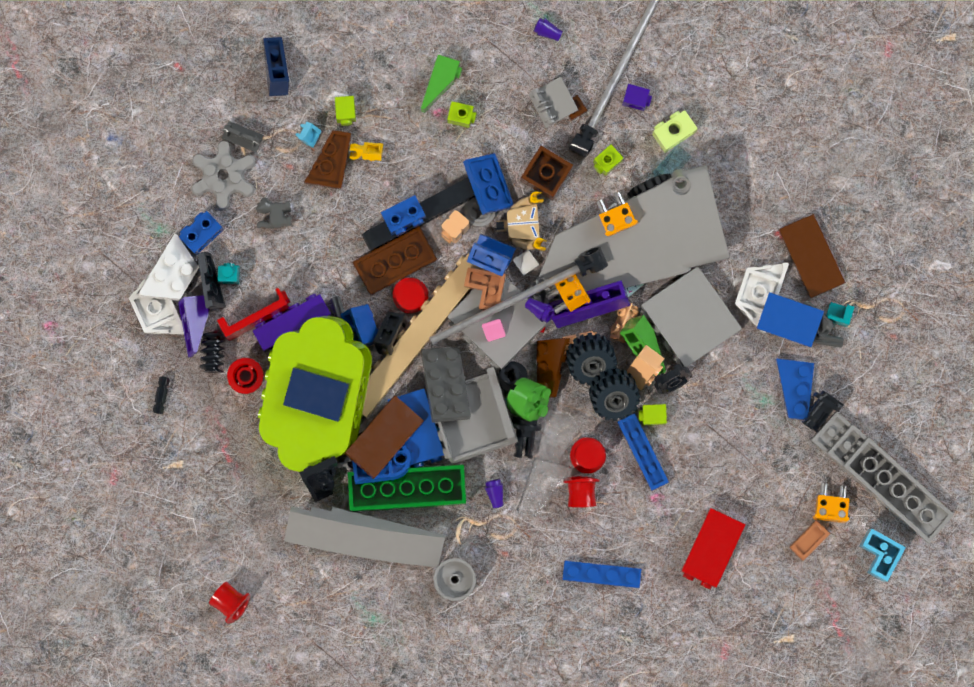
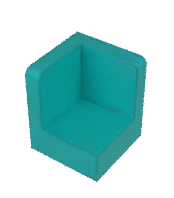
M831 302L826 317L835 324L847 327L850 324L855 307L848 304L843 306Z

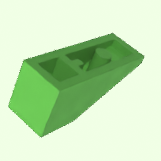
M441 55L437 56L423 99L421 112L425 113L454 84L455 79L460 78L462 72L460 61Z
M641 315L629 319L620 331V334L635 356L639 355L645 345L661 355L654 329L645 316ZM662 362L660 365L663 368L661 369L659 374L666 372L664 362Z

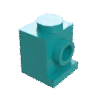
M223 263V265L218 266V282L220 284L239 285L240 265Z

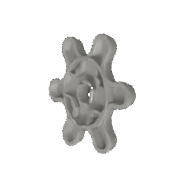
M226 140L218 143V152L214 158H207L203 154H196L192 159L193 165L203 172L202 179L192 185V193L196 196H201L206 192H212L216 196V207L221 211L229 208V199L233 193L237 192L245 197H251L255 192L254 186L244 178L245 172L255 166V158L252 155H245L241 159L234 158L231 155V144ZM220 170H226L229 173L227 179L221 180L218 178Z

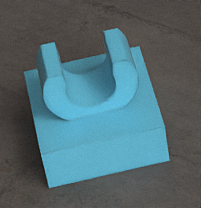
M306 122V124L300 125L303 129L300 134L296 133V136L307 146L313 148L322 131L312 123Z

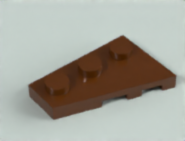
M570 338L537 341V383L551 390L549 398L557 397L562 376L560 373L561 364L565 362L566 355H564L566 345H569Z

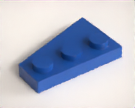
M776 358L787 416L789 419L805 420L810 407L814 363Z

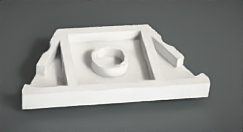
M177 234L173 235L137 296L155 297L156 299L168 298L177 301L181 299L199 266Z
M789 263L746 269L734 305L756 327L769 292L779 295Z
M148 275L141 282L138 289L129 297L144 333L184 335L181 318L172 300L168 298L156 299L155 297L137 296L148 279Z

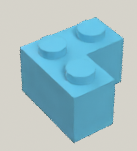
M874 529L867 530L859 545L861 548L876 555L867 573L883 582H888L906 548Z

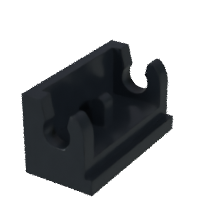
M387 312L373 341L378 354L383 355L385 350L389 352V355L393 354L392 345L401 326L405 328L407 324L405 314Z

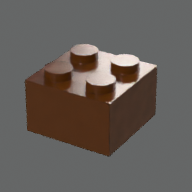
M540 146L522 174L520 181L535 191L542 192V195L553 201L572 171L573 164L545 147Z

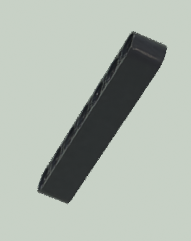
M467 177L420 202L426 219L419 226L421 227L476 197L469 178ZM384 221L365 231L362 237L368 249L372 252L417 227L412 225L406 228L407 231L399 236L396 234L391 235Z

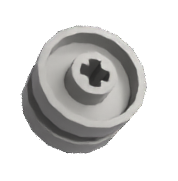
M458 558L442 562L437 567L433 577L434 586L438 594L444 599L451 601H460L467 598L473 592L476 584V575L472 566L465 560ZM453 576H457L459 579L455 584L451 581Z

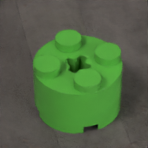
M528 378L517 380L515 382L517 386L514 390L511 389L507 397V408L511 411L510 413L529 422L545 417L548 413L547 405L551 390Z

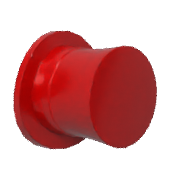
M412 277L404 278L394 287L393 301L400 311L416 313L421 310V306L428 300L429 292L421 280Z
M240 358L230 365L227 379L231 388L236 392L250 394L260 388L263 383L264 373L257 361L251 358Z
M589 437L581 438L572 446L570 460L574 468L579 472L590 474L598 471L604 465L606 451L598 440Z
M588 476L565 478L563 483H568L569 490L568 507L587 508L597 506L595 483L600 482V479Z
M226 581L215 591L209 601V605L222 612L226 616L225 622L231 624L237 621L247 609L250 594L246 593L243 595Z

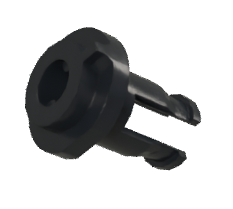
M511 361L505 368L499 370L498 377L502 389L507 392L511 389L514 390L517 386L515 384L517 380L528 378L527 370L522 364ZM514 372L517 379L510 381L509 373Z
M824 390L821 393L816 391L813 394L818 399L808 412L806 419L802 421L804 425L817 433L832 411L839 412L844 406L843 403Z
M513 417L512 423L514 429H516L518 442L515 443L516 451L514 457L522 458L524 437H526L524 456L532 459L535 431H541L542 425L538 424L537 420L529 422L520 417Z

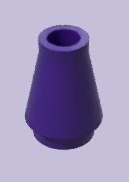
M539 18L533 30L538 36L559 41L563 32L546 18Z
M529 298L525 304V308L541 322H549L555 312L552 305Z
M500 479L486 481V487L484 488L492 508L503 507V483H501Z

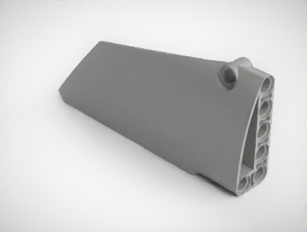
M707 165L689 169L688 171L677 169L672 173L670 179L626 200L625 203H629L634 218L638 221V224L608 237L605 235V228L599 214L557 233L538 279H549L576 266L574 260L577 258L583 260V254L595 247H601L608 266L596 273H591L590 270H587V275L584 277L580 273L576 274L585 291L621 280L625 288L684 274L690 271L692 267L730 258ZM677 179H685L682 183L676 182ZM619 204L616 205V206H614V207H612V208H610V209H608L607 211H609V210H611V209H613V208L618 207ZM628 209L623 210V214L626 215ZM606 217L605 222H609L610 217ZM542 290L538 294L544 299L547 293H545V290ZM560 294L558 295L557 300L562 299Z

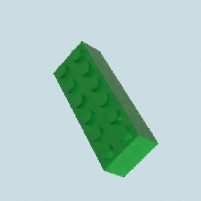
M464 465L410 468L404 476L395 480L356 485L354 472H348L349 506L351 512L466 505Z

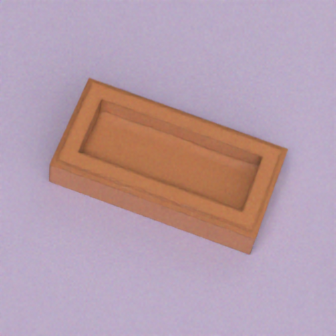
M815 520L789 548L804 561L830 533Z

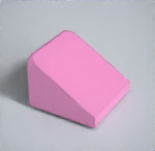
M500 319L482 324L488 342L506 336Z

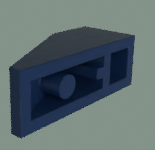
M282 37L263 38L269 96L288 95L289 76Z

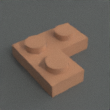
M468 267L464 287L482 290L480 310H486L501 302L506 274L500 276L490 271Z

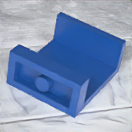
M480 234L477 243L473 244L467 262L503 276L516 248Z

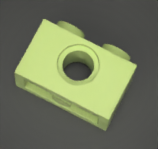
M685 110L681 113L679 111L675 112L670 116L671 120L666 123L662 121L654 127L655 130L652 135L665 153L695 134L698 130ZM676 126L679 129V133H670L669 127Z

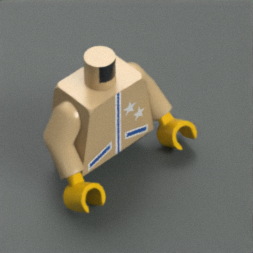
M533 192L530 196L520 199L507 211V220L496 221L497 232L508 231L509 240L523 250H546L545 247H541V243L547 242V240L539 236L537 204H534L544 201L543 199L537 200V195L542 192Z

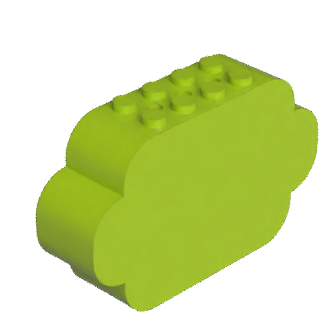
M320 316L307 320L300 330L284 333L275 341L273 350L270 351L268 357L270 367L265 374L267 384L261 396L263 406L260 407L258 412V418L260 419L259 432L262 439L267 444L278 447V457L281 463L286 468L301 472L306 467L314 466L333 456L336 458L345 454L347 449L358 438L372 365V356L369 349L363 343L353 340L352 328L345 320L333 316ZM293 367L350 384L339 422L283 405Z

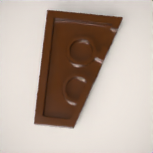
M332 130L304 184L342 190L351 133Z

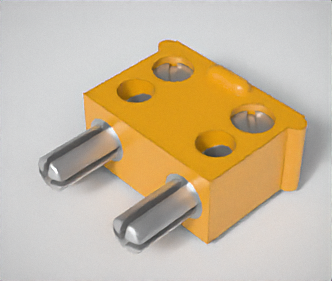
M618 192L619 197L617 193L615 194L619 206L607 211L603 200L597 201L601 212L599 216L606 231L605 235L608 237L638 224L629 203H625L621 192ZM624 209H628L626 215L623 214ZM606 217H610L609 222H605Z
M576 274L556 283V289L546 294L548 300L559 294L561 295L564 302L553 308L556 314L567 307L572 312L583 304L590 303V298Z
M821 483L820 495L816 497L813 519L839 523L848 522L849 498H846L847 486L844 485L843 490V485H841L839 497L827 496L828 484L825 483L824 486V483ZM823 501L825 506H822L820 502Z

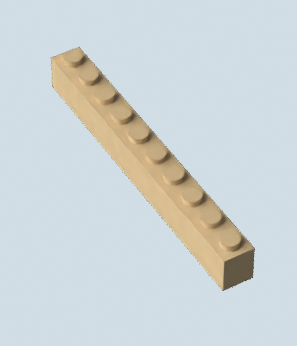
M469 253L466 257L463 255L456 263L458 267L454 272L450 270L445 276L446 282L443 286L438 285L433 291L434 297L431 301L426 300L420 308L422 312L418 316L414 315L408 323L410 327L406 331L402 330L396 338L398 342L394 346L392 345L393 354L389 355V352L386 350L384 353L386 357L382 361L379 359L373 366L374 372L369 376L362 413L364 417L368 418L420 354L421 350L430 341L429 337L436 334L448 319L447 316L471 290V288L464 287L468 267L485 270L467 262Z

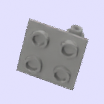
M562 77L539 89L532 90V93L529 94L545 128L578 111Z

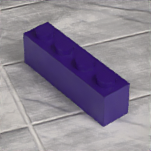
M622 280L586 291L590 298V303H585L570 312L568 307L557 314L554 312L552 320L557 329L630 306L627 291ZM560 299L557 301L550 302L548 304L552 305V308H554L564 301L563 299Z
M312 294L306 298V302L290 306L289 311L286 313L279 312L272 316L273 320L257 324L253 333L266 353L273 349L275 341L282 334L300 330L302 325L311 318L332 315L321 295L316 296V294Z

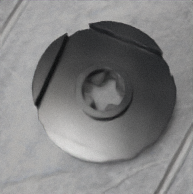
M676 364L666 374L657 375L654 378L656 382L654 386L659 394H664L663 390L672 392L688 382L686 378L688 376L691 378L692 374L688 367Z

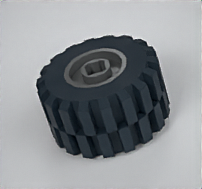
M587 333L588 335L586 336L584 334L580 335L579 339L575 338L573 340V344H569V350L566 351V359L571 376H573L574 380H579L580 384L584 385L587 383V386H590L591 381L594 382L593 378L595 376L600 377L599 372L608 373L607 369H611L613 372L617 365L611 341L607 340V337L604 335L600 337L598 333H595V335H592V333Z
M615 368L613 372L611 369H607L608 373L605 374L601 371L599 372L600 377L595 376L593 378L594 382H590L588 390L595 413H598L601 418L605 417V420L608 421L610 419L617 421L618 418L623 420L625 416L632 415V411H636L637 405L640 403V394L633 376L624 369L620 371L619 368Z

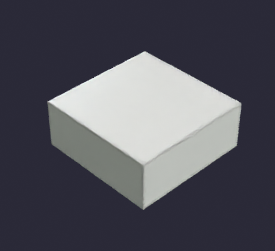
M529 250L513 259L514 264L523 276L539 266Z

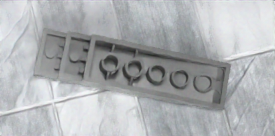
M837 411L819 429V432L811 438V441L927 543L933 540L954 515L873 440L866 437Z
M291 507L284 541L356 557L438 567L446 535L332 507L331 511L312 507L311 511Z

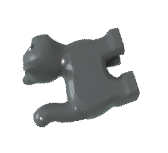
M266 197L261 199L256 210L258 213H270L269 222H258V228L278 229L284 226H292L291 216H284L285 212H291L290 201L286 203H273Z

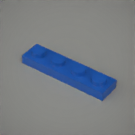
M635 413L618 421L617 423L650 490L653 491L669 483Z
M564 561L562 580L640 588L642 569Z

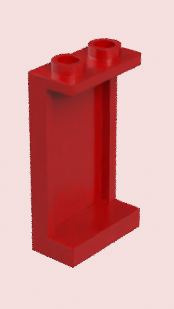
M276 288L275 290L279 296L278 301L231 326L224 317L218 319L217 322L225 337L231 341L252 330L257 324L272 319V316L289 310L288 304L291 301L286 292Z
M709 508L688 557L680 572L684 573L682 577L693 581L695 578L701 581V586L710 590L712 587L717 588L746 524Z

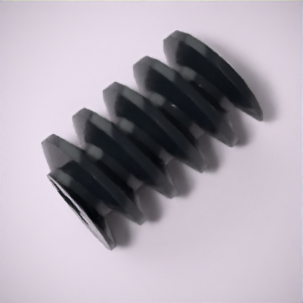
M202 334V338L206 339V341L201 342V346L206 348L200 350V353L206 355L200 357V361L205 362L199 366L200 369L205 370L203 372L224 373V370L218 368L224 365L223 362L219 361L220 358L225 357V355L219 353V351L225 350V347L220 346V343L225 342L224 339L220 338L224 334Z

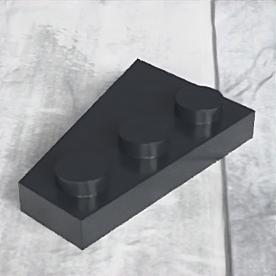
M209 252L197 254L206 308L218 310L226 308L212 254Z
M335 456L314 466H308L299 472L315 502L333 494V476L336 475L335 466H337Z

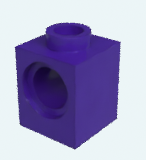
M628 84L622 106L644 111L645 106L649 107L651 103L650 89Z

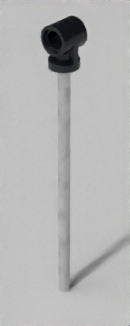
M659 0L650 1L588 125H581L580 130L582 133H576L569 150L585 158L588 156L594 144L591 138L598 135V131L594 128Z
M595 247L586 251L583 254V260L575 259L576 266L429 337L431 343L434 344L577 273L584 277L587 275V270H590L591 273H596L605 269L608 263L601 247Z

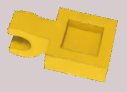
M364 142V145L350 144V151H356L350 152V159L356 160L362 156L364 160L381 161L383 143Z

